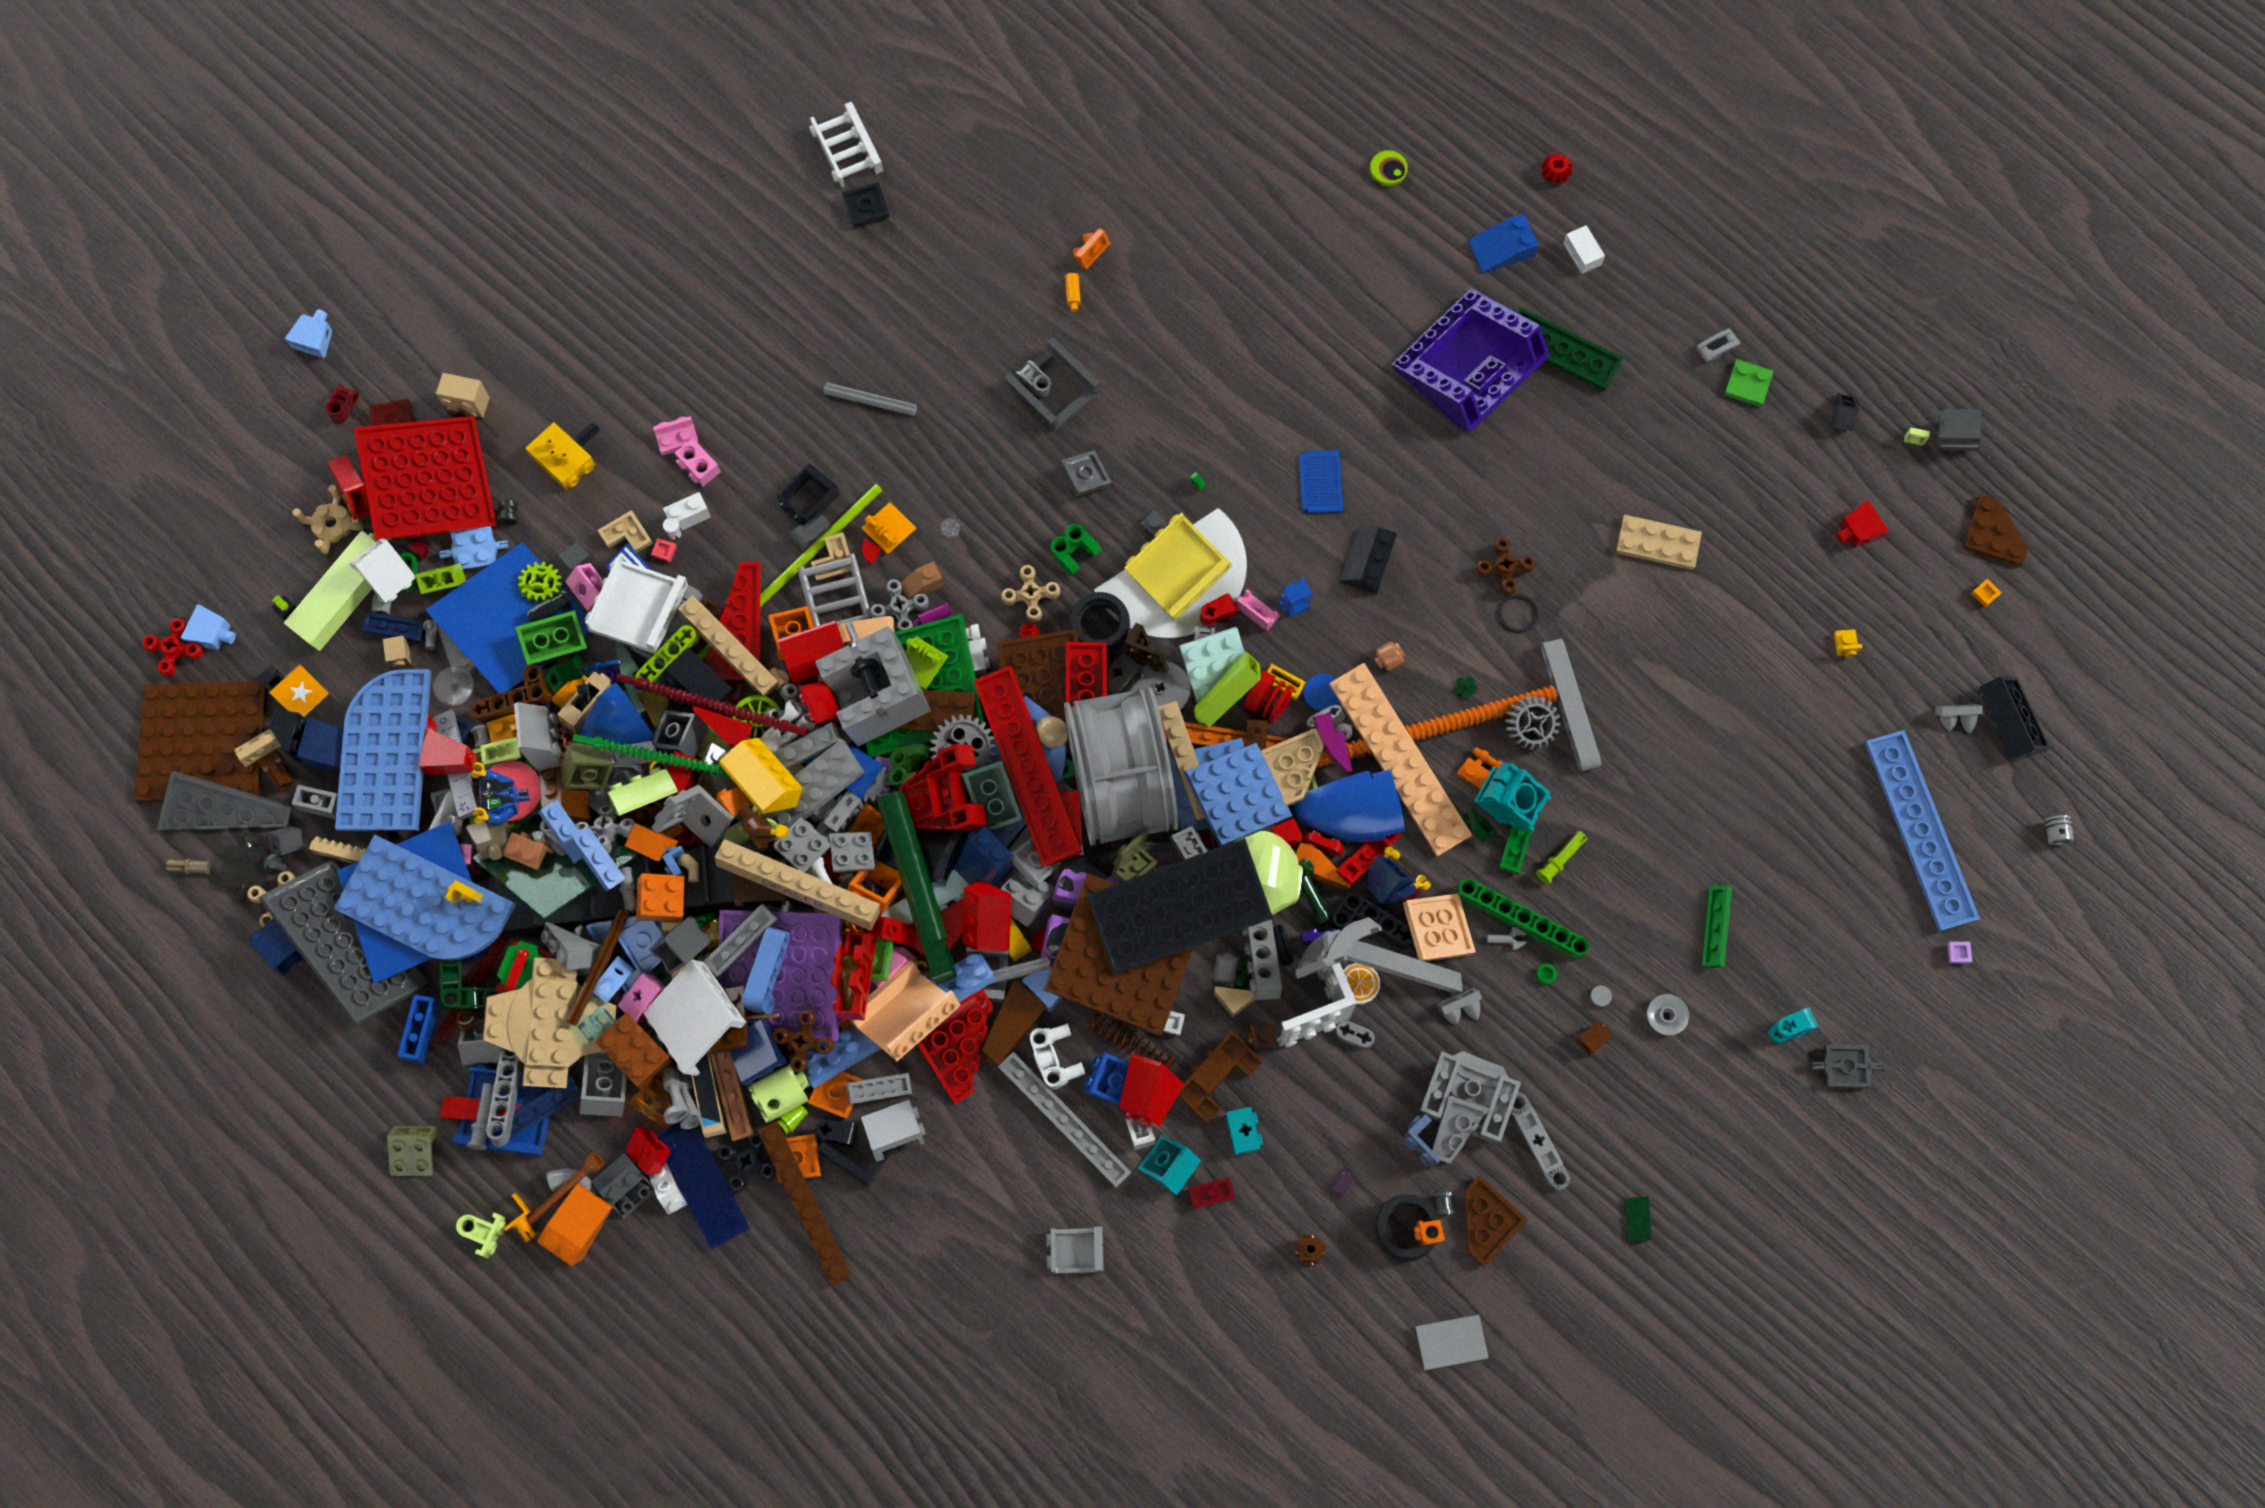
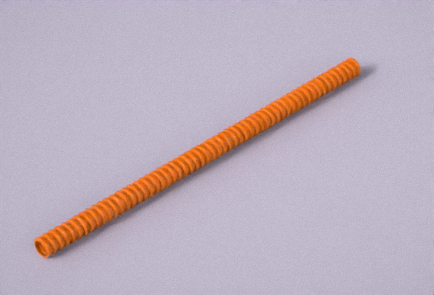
M1550 685L1548 688L1543 687L1542 690L1537 689L1536 692L1532 690L1530 693L1525 692L1524 695L1519 694L1518 697L1514 695L1512 698L1507 697L1506 700L1501 699L1500 702L1496 700L1495 703L1489 702V705L1483 704L1482 707L1478 705L1477 708L1471 707V710L1465 709L1464 712L1460 710L1459 713L1453 712V715L1447 714L1446 717L1442 715L1441 718L1435 717V720L1429 719L1428 722L1426 720L1423 723L1417 722V725L1411 724V727L1407 725L1405 729L1412 740L1417 742L1420 738L1424 740L1425 737L1431 738V735L1437 736L1438 733L1442 735L1443 732L1449 733V730L1455 731L1456 728L1460 730L1461 727L1467 728V725L1473 726L1474 723L1478 725L1479 722L1485 723V720L1491 721L1492 718L1496 720L1497 717L1502 718L1503 715L1509 716L1507 714L1508 711L1514 712L1511 705L1519 706L1517 700L1522 699L1524 701L1525 696L1532 698L1533 695H1536L1538 700L1540 697H1544L1545 702L1551 701L1556 703L1557 693L1555 688ZM1357 739V742L1353 740L1350 744L1346 742L1350 760L1353 757L1359 758V755L1363 757L1366 753L1367 755L1371 754L1364 740ZM1324 749L1317 764L1319 768H1322L1323 765L1325 767L1329 766V764L1334 765V762Z

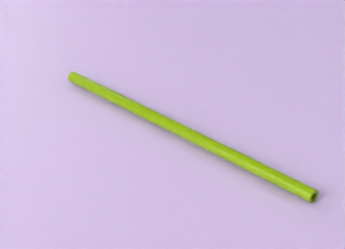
M877 484L865 493L760 594V608L798 572V567H804L826 545L825 537L838 534L882 492V489ZM709 644L697 654L703 662L709 654L711 648Z

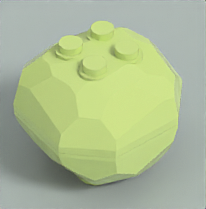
M1259 831L1236 840L1239 841L1245 838L1272 915L1295 904L1300 895L1303 867L1298 864V857L1290 845L1280 836L1268 831Z

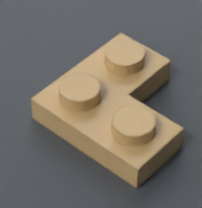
M632 510L597 530L608 548L627 539L632 549L638 553L653 544Z
M844 533L825 537L830 556L812 561L811 564L814 567L848 558L850 552ZM849 565L815 574L816 581L820 582L850 573L851 568Z

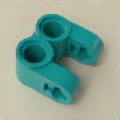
M1810 1007L1779 1020L1777 1024L1769 1029L1768 1037L1773 1043L1780 1044L1807 1035L1819 1026ZM1777 1032L1778 1035L1781 1036V1039L1779 1036H1775L1774 1033Z

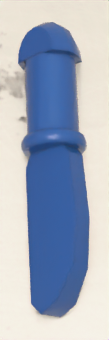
M612 660L605 663L597 662L594 665L585 666L583 673L589 675L594 671L601 672L603 669L620 665V660Z

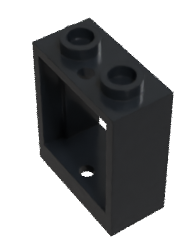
M808 463L777 495L778 505L784 512L787 513L789 511L793 514V518L802 525L803 523H808L818 513L822 514L840 495L836 484ZM810 479L827 494L805 515L792 505L789 500Z

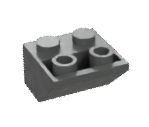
M625 1153L591 1181L597 1191L623 1219L655 1193L652 1183Z

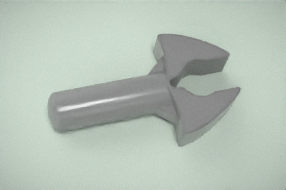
M1512 927L1509 935H1487V942L1509 943L1512 946V951L1523 947L1527 941L1517 942L1514 938L1516 936H1526V933L1516 927Z

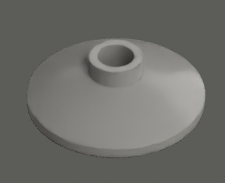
M1663 994L1650 1002L1647 1009V1019L1650 1026L1656 1032L1672 1036L1685 1029L1689 1021V1011L1684 1001L1679 997ZM1664 1013L1669 1014V1020L1664 1019Z

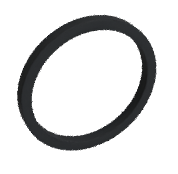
M1515 594L1502 601L1498 615L1500 622L1506 629L1516 633H1523L1535 626L1539 617V611L1531 598ZM1522 598L1532 604L1535 610V620L1529 627L1515 629L1505 623L1502 617V607L1510 599Z

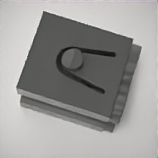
M1944 409V411H1940L1937 448L1952 451H1978L1981 439V409Z
M689 916L673 927L649 950L663 962L664 968L671 975L689 961L695 960L694 957L710 943L711 939L699 929L696 920Z

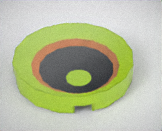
M1386 150L1379 152L1373 157L1370 164V174L1375 182H1379L1380 185L1392 187L1400 184L1406 177L1408 165L1400 153Z

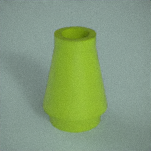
M801 1105L779 1117L777 1121L782 1132L785 1135L789 1132L792 1133L808 1113Z

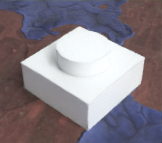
M1171 1011L1164 1032L1180 1036L1185 1014Z

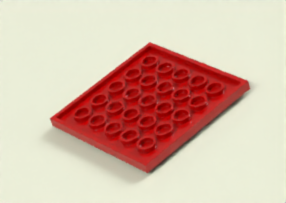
M474 416L357 427L353 429L375 542L379 539L395 540L465 532L489 526L496 528L497 523Z

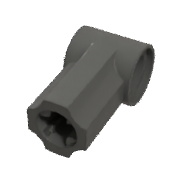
M818 513L804 526L796 527L791 532L790 538L805 552L831 525L822 514Z

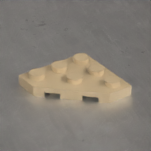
M1316 728L1261 751L1282 794L1284 805H1292L1303 800L1324 749V744Z

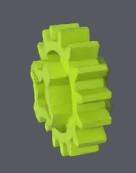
M534 562L533 567L528 564L527 571L521 570L522 576H518V588L521 590L522 597L527 595V601L535 599V604H538L539 600L544 601L547 598H553V595L557 596L559 594L558 589H562V583H560L562 582V577L559 576L558 569L553 570L552 564L548 567L545 566V562H542L541 565ZM554 581L553 586L550 589L549 583Z

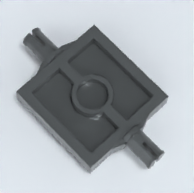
M1825 1045L1824 1061H1811V1070H1824L1827 1088H1870L1872 1071L1885 1070V1067H1883L1884 1062H1871L1868 1045Z

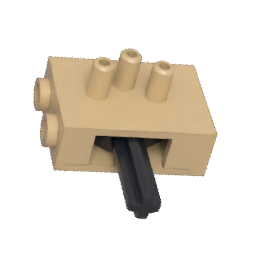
M594 671L582 685L577 684V692L557 714L563 728L572 731L574 734L581 735L585 720L599 699L598 695L612 686L611 680L602 673L599 675Z

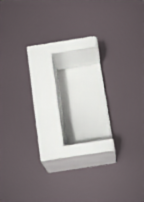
M1587 225L1566 234L1563 244L1581 274L1602 265L1605 255Z

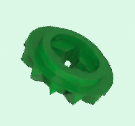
M706 911L695 918L698 927L701 928L713 920L715 915L713 911L710 913Z

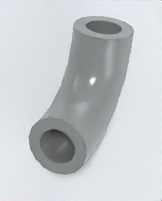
M565 1168L547 1172V1180L551 1191L556 1192L578 1171ZM585 1176L579 1184L599 1197L595 1186L591 1182L592 1180Z

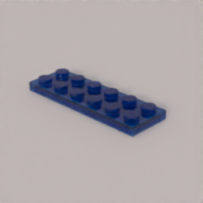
M679 1122L657 1134L658 1140L663 1142L670 1150L666 1163L710 1248L713 1250L750 1229L698 1127L683 1129Z

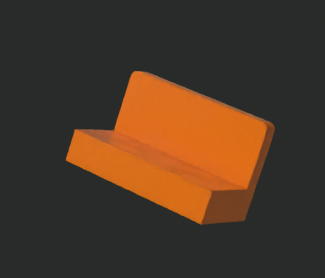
M634 823L625 846L655 861H660L665 848L675 847L678 841L660 832L656 833L647 826Z

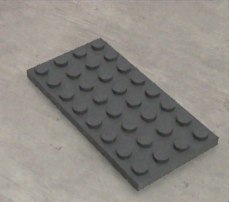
M332 859L261 895L259 900L345 1014L357 1026L428 987L429 982L419 969L414 966L374 984L353 918L334 909L343 892V888L337 872L341 868Z

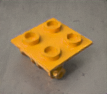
M890 502L876 515H868L865 518L866 523L861 527L887 554L917 529Z

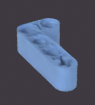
M771 927L765 930L742 997V1004L749 1011L761 1014L772 1013L775 998L771 993L789 943V932Z

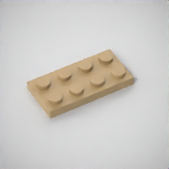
M1624 515L1616 553L1694 570L1702 532Z

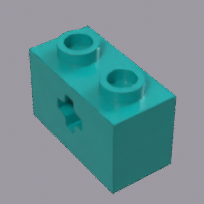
M1251 1107L1226 1112L1225 1116L1234 1156L1260 1152L1263 1139L1261 1132L1257 1133L1255 1126L1259 1124L1257 1113L1252 1112ZM1242 1127H1245L1246 1130H1250L1248 1132V1136H1245L1244 1133H1240L1242 1131Z

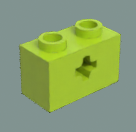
M461 563L423 571L415 575L421 594L458 586L466 582Z

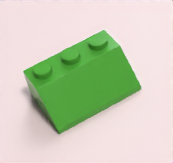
M575 610L515 627L516 636L527 666L587 649Z

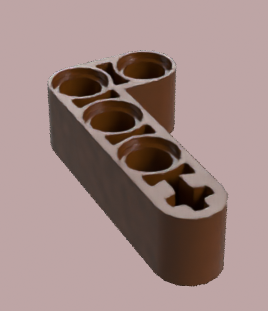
M534 664L527 666L523 671L525 686L473 702L470 707V714L480 722L487 723L515 714L514 704L522 697L523 699L520 703L538 706L547 705L551 701L552 695L543 678L546 672Z

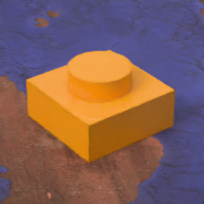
M1986 579L1971 594L1986 608L2002 592Z

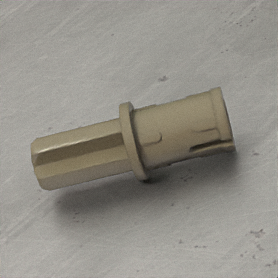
M190 858L187 860L170 859L166 862V870L168 872H185L187 875H190V873L209 874L210 862L192 861Z

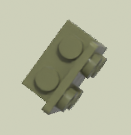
M437 1126L393 1127L387 1136L391 1176L433 1175L432 1141L437 1135Z

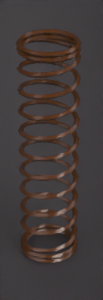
M1097 1012L1093 1017L1092 1021L1090 1022L1087 1030L1091 1033H1095L1100 1028L1098 1033L1099 1038L1103 1037L1107 1032L1105 1039L1106 1042H1109L1114 1037L1113 1046H1116L1122 1040L1120 1050H1124L1129 1045L1127 1054L1130 1055L1136 1049L1135 1054L1137 1055L1139 1047L1144 1038L1142 1037L1136 1044V1046L1132 1049V1051L1129 1053L1130 1047L1133 1043L1136 1033L1133 1034L1128 1043L1122 1048V1045L1124 1043V1040L1127 1036L1129 1029L1125 1031V1033L1122 1035L1119 1041L1115 1044V1040L1122 1027V1024L1119 1025L1114 1034L1108 1039L1110 1030L1115 1022V1020H1113L1109 1027L1105 1030V1032L1100 1036L1107 1016H1105L1100 1025L1093 1031L1102 1015V1013ZM1148 1042L1139 1056L1143 1054V1057H1145L1151 1042ZM1158 1046L1153 1049L1147 1057L1148 1059L1151 1057V1060H1153ZM1165 1050L1162 1051L1156 1061L1159 1060L1161 1062ZM1171 1054L1163 1065L1170 1070L1176 1057Z

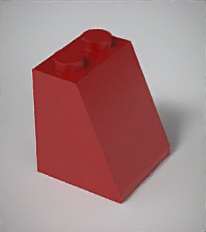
M1132 1054L1119 1108L1125 1112L1124 1116L1130 1121L1135 1122L1138 1120L1144 1126L1150 1127L1152 1125L1159 1128L1183 1088L1184 1083L1162 1063Z

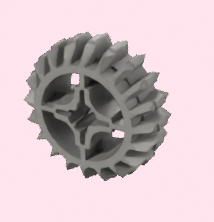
M1533 695L1532 698L1525 696L1524 701L1518 699L1517 703L1519 706L1511 705L1514 712H1507L1511 719H1506L1505 722L1511 724V726L1506 727V730L1513 731L1510 733L1509 738H1515V744H1520V747L1524 749L1528 746L1529 750H1533L1534 746L1536 749H1541V743L1544 746H1548L1547 739L1554 741L1552 733L1558 734L1559 731L1555 730V726H1560L1561 724L1555 722L1556 719L1560 718V715L1554 714L1557 708L1551 707V701L1545 702L1544 697H1540L1538 700V696ZM1538 706L1544 712L1534 715L1528 708ZM1523 715L1524 720L1519 725L1520 716ZM1531 718L1536 720L1534 727L1530 726V723H1532L1530 722ZM1547 720L1546 728L1543 731L1542 725ZM1532 730L1537 737L1527 739L1522 733Z

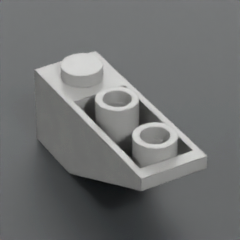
M545 923L544 931L541 933L542 942L545 943L550 952L554 954L558 962L566 970L591 967L593 948L585 939L552 923Z

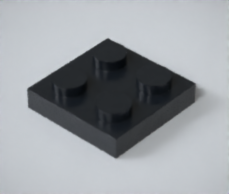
M879 182L842 192L853 228L890 218Z

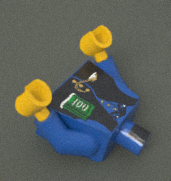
M479 762L472 765V768L477 769L478 772L473 770L471 776L473 778L482 776V779H480L481 808H476L473 812L474 816L477 815L474 819L476 824H481L483 820L486 823L503 824L513 815L519 813L518 802L530 801L529 789L518 790L513 779L488 769L484 770L483 764Z

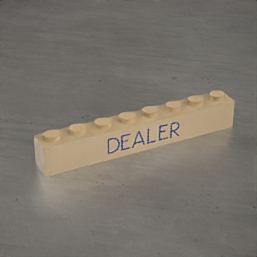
M723 840L715 856L716 866L868 930H872L880 913L879 903L728 840Z

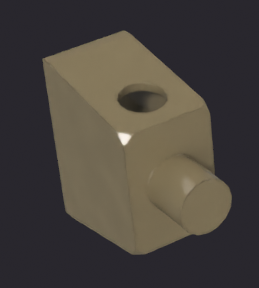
M483 820L481 824L474 823L466 826L472 844L481 859L490 857L492 860H498L501 858L511 835L507 821L503 824L486 823Z

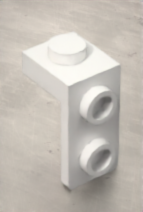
M665 1162L660 1174L648 1175L656 1196L668 1215L687 1205L685 1198L675 1183L667 1162Z

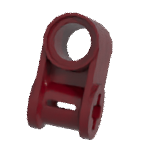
M341 384L335 387L330 400L326 404V411L334 423L341 424L346 422L353 407L359 400V391L349 390Z

